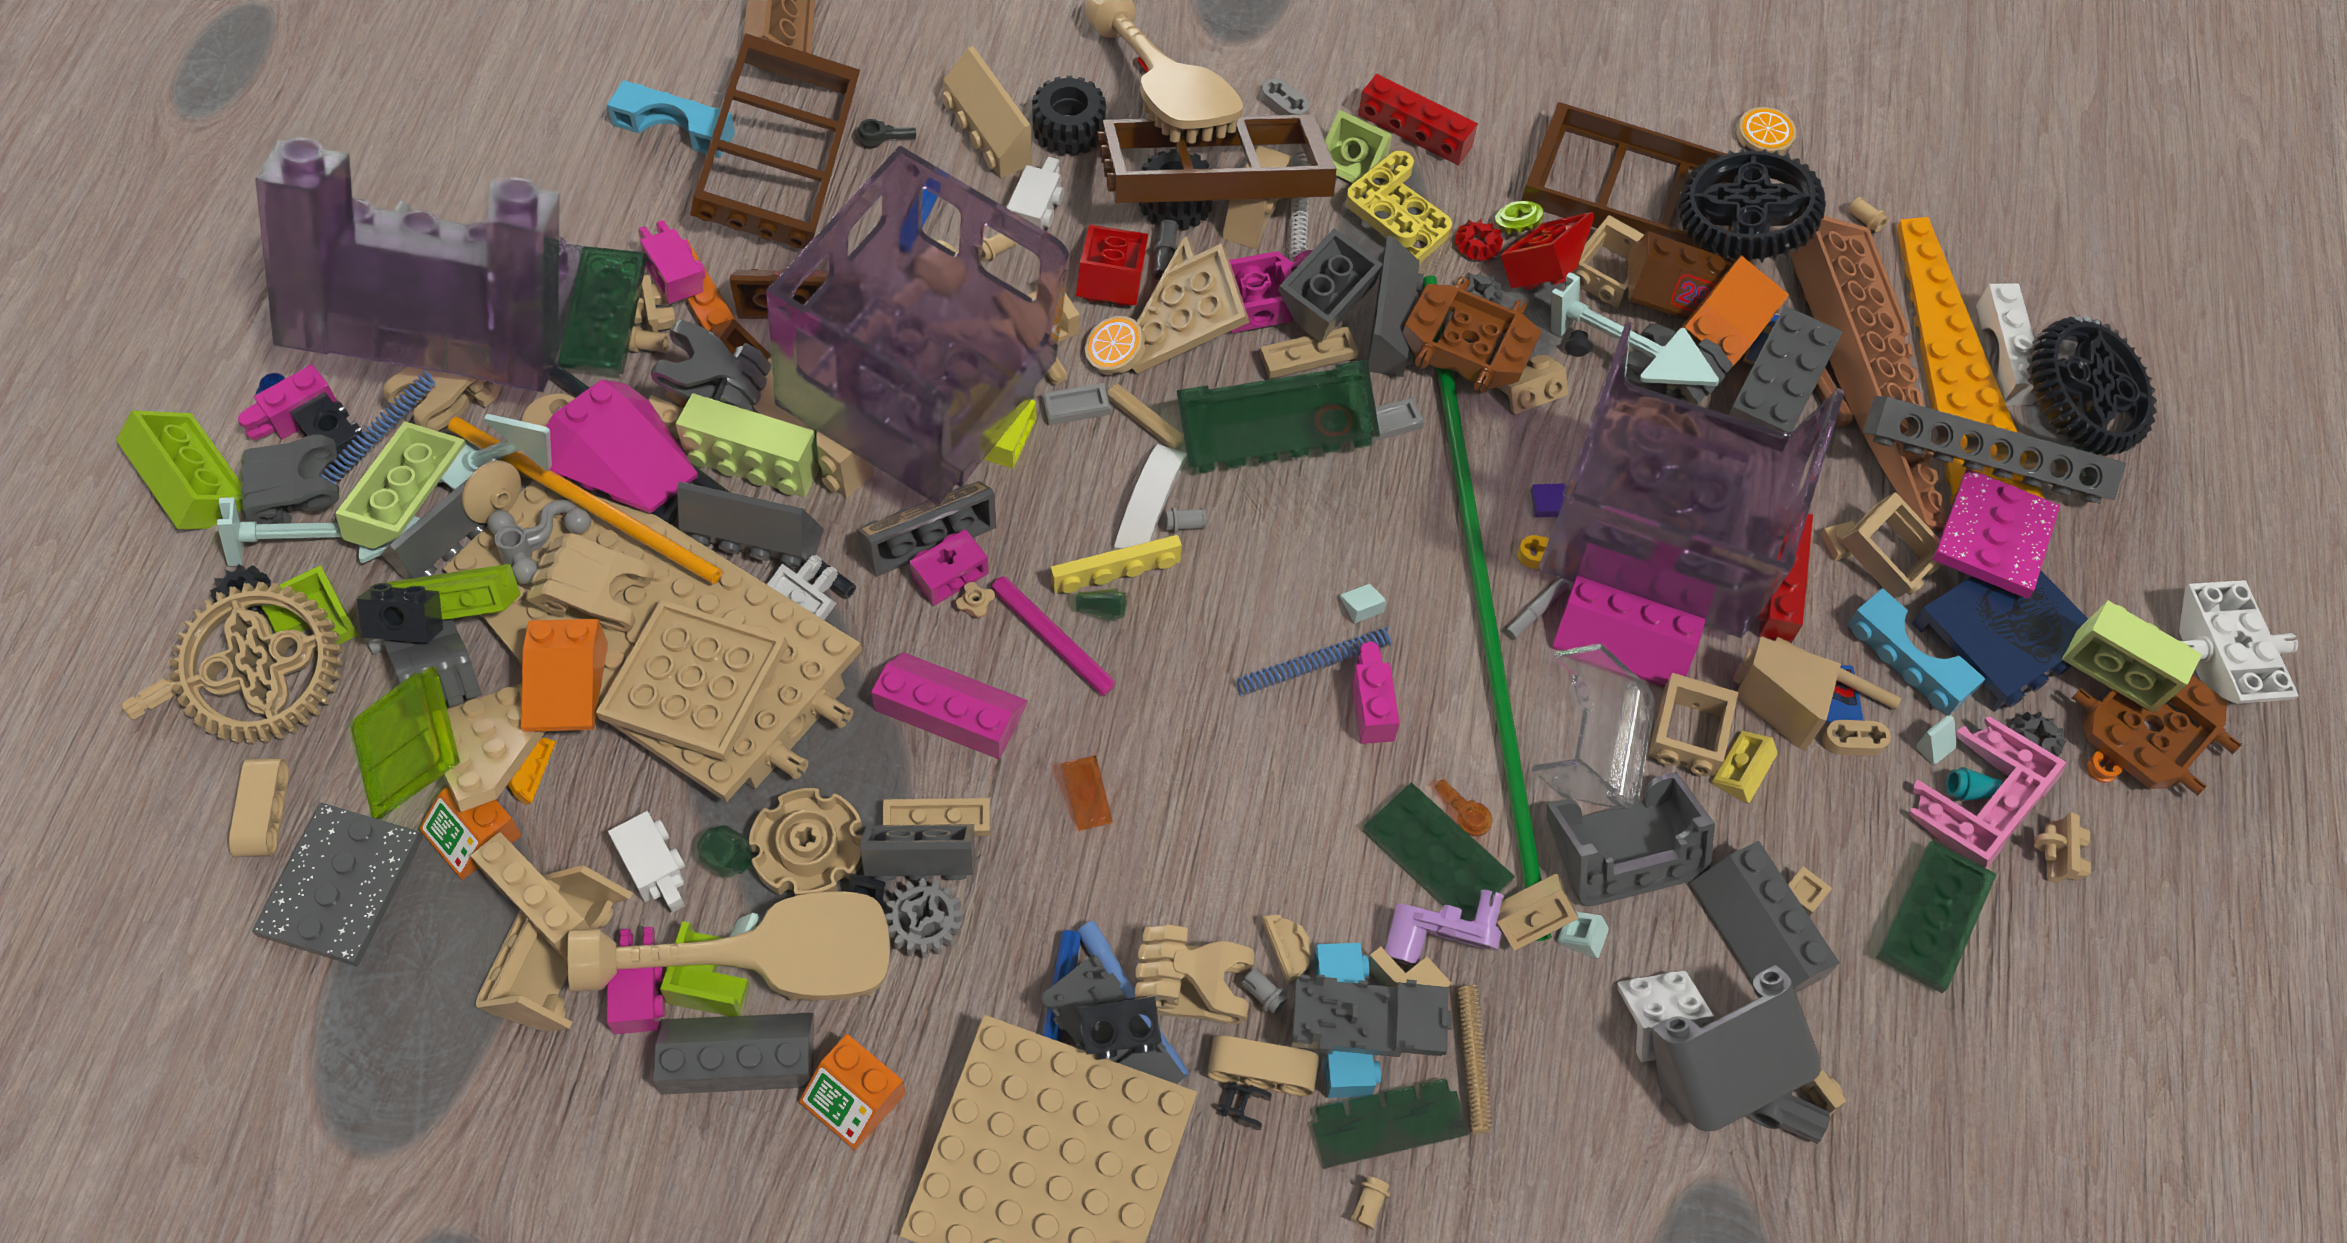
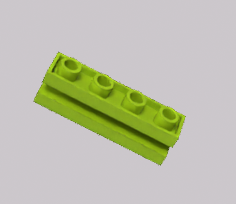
M511 564L386 582L396 588L422 586L425 590L439 591L442 620L505 611L521 595Z

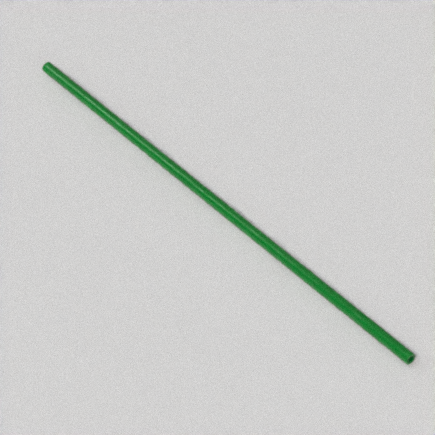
M1429 275L1423 278V291L1427 284H1437L1435 276ZM1444 322L1433 341L1435 343H1438L1445 330ZM1436 367L1526 889L1542 881L1453 370ZM1551 933L1535 941L1549 940L1552 937Z

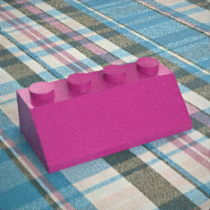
M1577 575L1551 649L1665 687L1672 673L1687 676L1698 648L1706 619Z
M905 652L886 664L871 692L876 712L999 760L1028 704V700Z

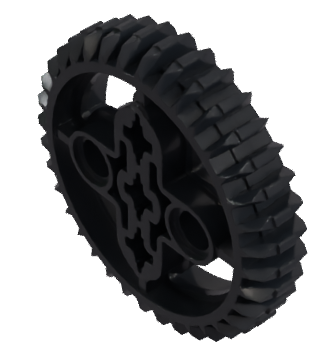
M1753 147L1751 151H1744L1741 148L1738 153L1729 150L1726 156L1718 153L1715 160L1708 158L1705 164H1699L1697 170L1691 171L1689 178L1685 179L1682 191H1680L1678 209L1683 230L1686 231L1688 238L1694 240V245H1701L1704 251L1711 250L1713 254H1721L1724 260L1732 257L1737 261L1740 256H1743L1749 262L1752 259H1759L1763 263L1765 258L1775 261L1778 255L1787 257L1789 251L1797 253L1800 246H1806L1809 239H1813L1816 232L1819 231L1822 219H1824L1826 200L1821 179L1816 177L1815 171L1809 170L1808 164L1801 165L1799 158L1791 160L1789 153L1781 156L1778 150L1770 153L1766 148L1763 151H1756ZM1735 178L1734 183H1721L1723 181ZM1770 178L1782 183H1771ZM1715 225L1732 226L1733 232L1724 230ZM1770 226H1787L1780 230L1769 232Z
M2080 315L2076 317L2069 316L2060 321H2055L2038 334L2037 338L2033 341V346L2029 349L2031 355L2027 358L2030 366L2026 370L2031 377L2027 381L2033 385L2031 393L2037 397L2035 404L2040 405L2043 410L2041 415L2047 416L2049 419L2048 425L2056 427V434L2064 435L2065 442L2073 441L2075 449L2082 448L2085 452H2092L2096 455L2101 454L2104 457L2121 454L2134 448L2152 430L2151 425L2155 422L2153 415L2157 413L2156 408L2153 406L2157 400L2152 394L2156 390L2150 385L2152 378L2146 373L2148 367L2142 365L2140 361L2142 357L2136 355L2134 352L2135 347H2130L2127 344V338H2121L2118 330L2111 331L2110 325H2102L2099 319L2092 320L2089 316L2083 318ZM2062 340L2077 342L2075 351L2070 353L2068 359L2062 358L2058 360ZM2125 411V419L2121 431L2112 432L2107 430V425L2116 417L2117 412L2122 413Z

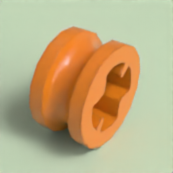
M2100 750L2087 762L2089 775L2102 783L2112 782L2123 770L2120 765ZM2101 760L2106 762L2105 766L2107 764L2111 766L2110 771H2106L2105 766L2100 767L2099 763Z

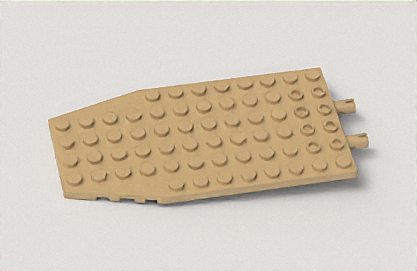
M533 480L519 494L509 513L514 517L515 525L523 529L532 528L539 525V516L545 505L555 500L568 499ZM598 497L722 569L721 578L717 583L712 584L588 512L591 516V526L586 532L577 535L616 552L643 560L650 564L655 571L653 579L648 586L632 585L617 592L614 600L629 607L633 612L636 620L632 629L626 632L601 625L608 641L598 707L661 599L784 637L788 643L782 658L726 761L612 723L609 724L725 802H728L745 782L756 789L776 766L789 774L793 779L800 778L801 774L797 772V769L805 773L808 767V760L791 751L793 746L821 715L839 728L846 726L842 719L849 722L852 718L853 709L837 701L836 698L845 689L841 674L861 653V643L658 516ZM558 513L553 517V529L548 541L541 548L532 552V559L537 564H539L541 557L548 553L547 548L553 538L571 533L564 524L565 513ZM488 526L443 568L446 573L504 565L495 543V535L489 530ZM517 580L521 595L505 611L480 614L521 665L528 621L592 619L587 613L569 606L564 618L544 611L542 608L526 600L529 590L532 586L536 585L532 583L522 584Z

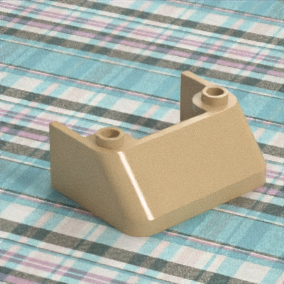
M584 865L542 875L584 918L591 930L604 927L613 915V908H611L613 903L630 900L633 894L631 891ZM521 910L477 996L476 1007L491 1015L544 1032L570 1029L573 1022L565 1018V1000L558 995L568 975V963L546 941Z

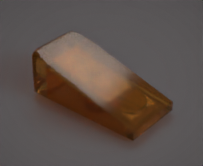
M1096 755L1062 763L1061 769L1078 831L1112 824L1113 821Z

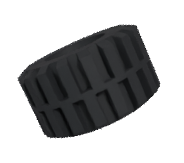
M1059 76L1055 77L1052 82L1049 80L1044 82L1043 87H1039L1036 90V95H1033L1032 99L1033 130L1035 138L1039 139V144L1042 147L1048 146V151L1050 152L1058 151L1059 155L1065 156L1066 153H1072V156L1078 155V152L1081 151L1086 153L1090 151V147L1095 148L1097 146V131H1102V122L1106 120V100L1101 89L1095 88V84L1091 81L1085 82V78L1082 77L1075 79L1073 76H1066V78L1061 79Z
M1170 149L1168 153L1165 151L1158 152L1157 157L1152 155L1148 158V163L1143 164L1142 171L1183 170L1177 149ZM1196 153L1193 155L1189 154L1194 169H1212L1209 168V163L1206 160H1201L1200 155ZM1213 200L1141 202L1139 206H1141L1142 214L1144 216L1148 215V221L1151 223L1157 222L1158 227L1163 220H1173L1177 222L1179 228L1188 230L1190 225L1196 227L1200 225V220L1205 221L1209 212L1212 210Z

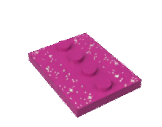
M1967 468L1961 478L1932 560L2029 599L2035 590L2061 505Z

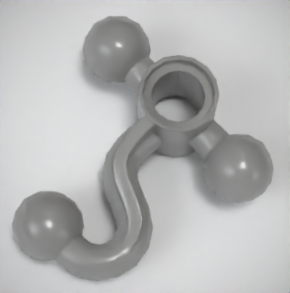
M555 500L545 505L541 510L538 526L523 529L515 525L514 517L505 510H496L490 514L487 525L489 530L495 535L494 539L502 563L511 564L515 579L519 583L531 584L534 573L538 569L540 570L538 564L532 559V552L541 548L548 541L553 529V517L558 513H565V527L571 533L582 534L591 526V516L585 509L578 508L568 500Z

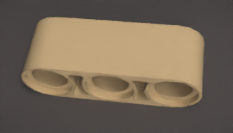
M246 759L244 761L229 835V848L232 856L252 857L273 856L275 854L289 781V767L286 759Z
M1216 1036L1212 1041L1207 1076L1224 1083L1232 1084V1082H1236L1240 1086L1250 1087V1085L1273 1092L1295 1096H1312L1315 1090L1319 1056L1316 1053L1303 1049L1231 1036Z

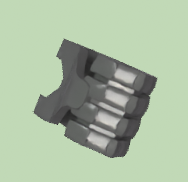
M678 320L673 323L670 329V339L675 345L686 351L690 359L679 363L667 360L657 362L651 370L652 380L659 386L686 400H689L691 394L694 393L753 411L752 405H757L761 397L760 391L765 388L767 378L764 376L768 375L772 365L762 352L744 343L743 346L737 347L732 355L724 343L707 329L685 320Z
M1652 323L1642 331L1641 336L1660 346H1666L1677 332ZM1705 338L1699 344L1698 349L1719 378L1720 383L1724 379L1725 373L1731 369L1733 364L1719 345ZM1625 351L1614 363L1616 374L1623 381L1643 390L1645 393L1658 394L1675 400V407L1680 411H1685L1694 405H1698L1716 387L1641 382V374L1654 360L1653 357L1643 352Z
M311 435L290 443L244 450L241 456L242 468L240 478L242 481L241 495L243 497L242 507L245 513V522L289 524L292 521V517L287 513L292 512L294 509L313 512L335 504L339 500V486L319 476L326 465L336 459V442L324 435Z
M452 619L442 620L443 630L429 643L383 639L391 666L398 677L400 689L410 717L426 713V707H428L431 713L441 711L445 708V702L448 707L457 706L464 702L463 695L466 699L482 695L468 651Z

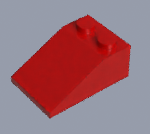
M1593 212L1543 222L1501 254V258L1511 289L1524 287V290H1530L1544 282L1550 281L1551 285L1565 282L1568 273L1573 272L1579 265L1595 218Z
M1089 224L1080 260L1076 296L1093 302L1104 300L1114 302L1119 306H1137L1148 234Z

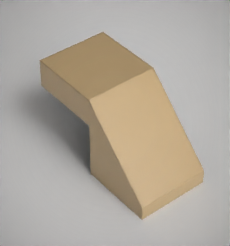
M1381 946L1368 959L1369 972L1382 986L1397 987L1398 982L1406 983L1407 979L1417 980V984L1450 988L1452 984L1428 956L1407 973L1397 965Z

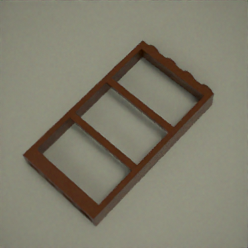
M745 33L696 186L690 215L698 217L703 221H711L728 226L733 230L758 235L763 239L788 244L793 248L810 251L860 69ZM744 63L845 94L839 120L835 121L736 90ZM732 100L834 131L835 134L825 170L821 171L720 140ZM719 150L820 181L821 184L810 223L704 191L716 151Z
M1558 102L1527 180L1521 201L1537 203L1542 207L1543 212L1562 218L1593 212L1595 218L1591 227L1597 229L1607 216L1610 215L1644 235L1649 231L1703 250L1701 245H1694V240L1688 238L1686 231L1670 227L1669 224L1688 169L1695 171L1698 165L1705 164L1708 158L1715 160L1718 153L1726 156L1727 153ZM1565 131L1618 147L1598 204L1544 187ZM1626 150L1679 166L1660 223L1606 207ZM1735 178L1726 181L1734 183ZM1728 226L1727 231L1733 232L1732 226Z
M1314 114L1241 116L1237 121L1236 132L1229 133L1226 131L1224 138L1216 137V126H1214L1211 141H1203L1201 139L1202 128H1199L1195 143H1188L1186 141L1187 129L1181 131L1179 142H1171L1170 135L1162 134V128L1156 127L1155 121L1150 119L1103 120L1102 131H1097V147L1100 150L1101 163H1103L1104 177H1107L1108 192H1113L1115 203L1334 197L1337 168ZM1301 144L1310 166L1261 167L1253 145ZM1242 145L1249 168L1194 169L1187 147ZM1176 147L1183 169L1126 171L1121 149Z

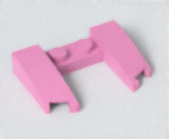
M1990 716L1984 720L1986 729L1971 734L1967 727L1964 726L1956 733L1958 739L2008 776L1977 816L1918 779L1914 783L1913 793L1920 795L1918 809L1911 808L1910 816L1929 833L1982 872L1986 871L2002 851L2008 838L2040 798L2043 799L2062 776L2066 765L2064 760Z

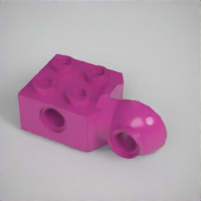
M1313 250L1299 253L1293 262L1279 251L1229 260L1250 321L1231 330L1232 333L1292 322L1293 317L1278 288Z

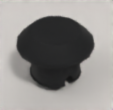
M1583 330L1571 332L1570 340L1565 344L1566 352L1576 357H1581L1591 352L1592 343L1588 340V333Z

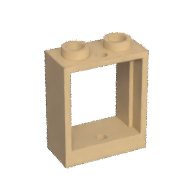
M1608 215L1585 244L1579 265L1571 272L1580 277V288L1600 298L1603 302L1619 308L1628 297V278L1622 285L1587 264L1602 245L1628 259L1629 250L1644 234Z
M1896 492L1879 501L1841 540V543L1893 598L1905 592L1908 595L1915 593L1925 583L1922 578L1925 575L1932 574L1942 565L1932 560L1940 539ZM1885 521L1920 557L1919 561L1905 575L1870 538Z
M1672 673L1663 690L1648 757L1657 759L1658 762L1664 765H1677L1690 769L1697 775L1715 777L1724 762L1739 692ZM1674 703L1721 717L1713 751L1666 737Z

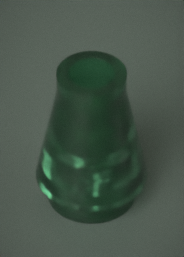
M1118 588L1077 593V612L1089 613L1111 621H1115L1116 618L1123 619L1125 616L1127 597L1126 593L1119 592Z

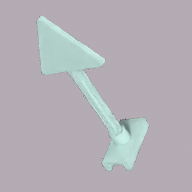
M1569 272L1566 276V290L1562 292L1555 288L1552 291V333L1562 337L1575 321L1579 323L1584 322L1653 357L1654 360L1641 374V382L1705 386L1718 385L1719 378L1685 328H1680L1666 346H1660L1590 310L1589 306L1579 301V276Z
M486 414L483 421L503 436L505 440L484 449H480L465 440V446L438 483L444 482L455 490L474 471L486 464L491 458L494 457L497 460L517 451L523 452L542 469L549 471L552 467L550 429L541 425Z
M219 498L223 519H217V527L228 566L243 564L244 542H257L258 539L342 537L338 522L257 524L256 521L240 522L235 499ZM414 516L402 534L421 518ZM396 539L376 549L359 545V561L365 563L381 556L383 551Z

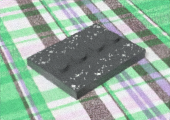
M321 802L252 932L257 937L358 967L423 839L420 831Z

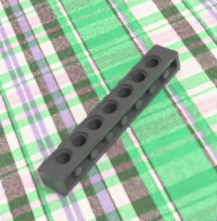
M1874 396L1863 432L1864 434L1874 436L1873 442L1892 447L1894 442L1904 444L1903 450L1922 455L1924 450L1934 453L1933 459L1952 463L1954 458L1964 461L1962 467L1982 471L1983 466L1993 469L1992 475L2012 479L2013 475L2023 477L2021 482L2023 484L2041 488L2042 483L2053 485L2051 489L2053 492L2071 496L2072 491L2082 493L2080 499L2098 504L2101 503L2102 499L2115 500L2126 466L2125 462L1887 396ZM1903 419H1906L1908 429L1902 434L1900 424ZM1934 427H1936L1938 431V437L1934 442H1932L1930 439V432ZM1965 435L1968 443L1966 448L1962 450L1960 441ZM1995 444L1997 447L1996 456L1992 459L1990 455V449L1992 445ZM2025 452L2027 457L2026 463L2021 466L2020 457ZM2052 461H2055L2056 469L2054 473L2051 474L2050 464L2052 463ZM2084 469L2085 478L2080 482L2079 475L2081 470Z

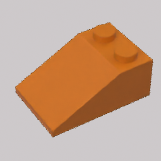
M1740 256L1680 328H1685L1690 337L1698 344L1707 338L1719 345L1733 364V367L1753 344L1789 294L1743 256Z
M599 619L528 621L522 660L521 729L523 732L594 730L608 641Z

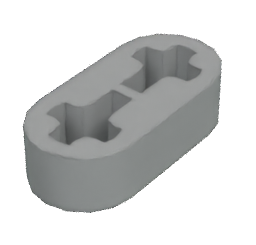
M1274 78L1267 80L1263 84L1262 102L1278 115H1308L1309 101L1286 82Z

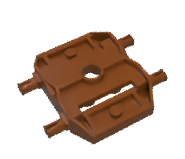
M1460 276L1455 286L1427 284L1402 333L1416 357V366L1419 367L1423 361L1421 368H1426L1430 364L1438 368L1455 370L1467 380L1474 382V389L1477 392L1481 385L1479 393L1486 392L1487 388L1492 389L1519 382L1542 332L1523 315L1527 308V303L1523 301L1519 308L1521 299H1518L1514 302L1511 310L1467 292L1470 280L1466 278L1463 283L1465 276ZM1448 312H1454L1438 343L1433 342ZM1502 333H1505L1506 335L1491 365H1488V361ZM1464 339H1469V340L1473 341L1474 343H1469V342L1465 341Z
M2194 675L2191 676L2188 685L2169 700L2185 714L2176 712L2166 703L2153 713L2113 689L2102 702L2100 700L2097 701L2082 688L2071 698L2088 710L2085 714L2087 718L2083 721L2086 739L2149 789H2166L2173 784L2177 786L2181 783L2198 796L2207 785L2191 774L2188 769L2209 744L2212 745L2215 741L2232 755L2242 745L2223 728L2226 725L2227 700ZM2186 715H2188L2190 718H2192L2194 721L2200 724L2199 727L2197 728L2192 723H2190V720ZM2144 721L2153 723L2157 727L2158 732L2149 730L2145 726Z

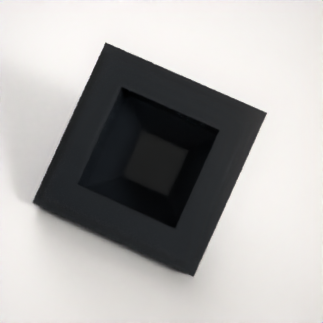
M851 873L847 892L868 895L874 898L882 907L886 882Z

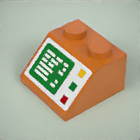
M449 786L438 794L419 828L421 833L461 880L479 868L470 855L497 833L501 832L511 844L522 836L511 816L496 799L461 812Z
M846 1034L820 1062L802 1094L799 1104L855 1151L906 1095L904 1082L900 1077L849 1034Z

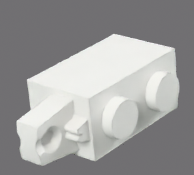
M1048 157L1042 169L1026 165L1006 208L1007 228L1041 238L1045 228L1051 227L1054 219V208L1056 205L1060 206L1064 196V188L1061 187L1062 177L1059 174V159Z
M646 811L608 831L644 902L663 896L671 913L685 906L677 890L678 887L684 885L680 869L684 868L685 865L676 848L670 851L664 841L670 837L661 820L653 822L650 814Z

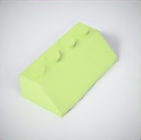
M404 421L335 514L343 540L376 549L398 538L466 444L465 439Z

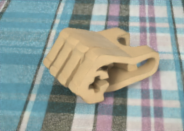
M439 334L409 366L386 382L383 387V397L399 409L402 408L394 401V398L408 406L399 394H403L411 400L404 392V389H407L416 396L408 387V384L422 392L413 380H417L425 386L418 378V375H421L430 382L422 372V370H425L432 375L431 378L435 382V387L430 386L431 391H425L426 396H421V401L416 400L419 405L414 409L415 425L439 431L446 427L453 417L461 416L471 400L476 399L481 406L487 407L498 398L507 375L498 369L495 362L488 359L484 353L475 349L469 343L451 338L447 334Z
M567 533L566 535L553 538L548 545V553H545L539 561L538 567L541 569H538L532 577L531 583L536 586L531 587L526 600L546 612L563 618L569 606L587 613L592 619H599L600 624L604 627L626 632L630 631L636 620L633 612L629 607L619 604L614 599L617 592L632 585L648 586L655 573L651 565L638 558L616 552L577 534Z
M1174 925L1145 927L1143 933L1145 944L1141 945L1138 951V958L1142 963H1138L1136 967V978L1140 982L1136 984L1135 997L1154 994L1158 1015L1198 1018L1225 1024H1239L1247 1020L1249 1004L1247 1000L1234 996L1224 981V973L1233 972L1241 974L1249 970L1254 965L1255 952L1253 949L1227 941L1212 942L1204 946L1186 945L1188 928Z

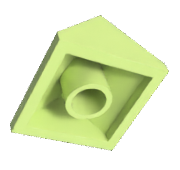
M1338 110L1325 140L1337 168L1336 175L1355 183L1388 156L1392 134L1342 110Z

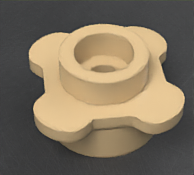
M975 582L967 583L964 586L965 592L962 597L956 600L957 608L961 611L964 610L966 614L972 617L985 616L989 609V603L995 599L994 591L992 589L985 590L980 588Z

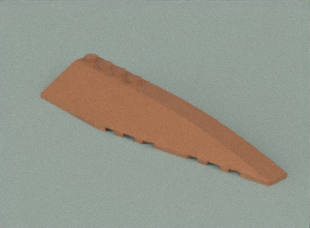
M1824 216L1819 231L1816 232L1813 239H1809L1806 246H1800L1797 253L1789 251V254L1795 266V274L1804 290V298L1809 304L1814 319L1843 331L1829 360L1849 407L1863 433L1874 396H1887L1923 406L1921 392L1914 388L1913 382L1918 380L1916 369L1912 368L1909 363V358L1913 356L1912 346L1905 343L1904 337L1909 334L1908 327L1870 229ZM1903 419L1900 424L1902 434L1908 429L1906 419ZM1863 433L1875 457L1900 497L1931 530L1942 532L1947 519L1942 495L1935 491L1934 484L1939 480L1937 471L1930 467L1929 458L1933 456V452L1924 450L1922 455L1903 450L1904 444L1894 442L1892 447L1873 442L1874 436Z

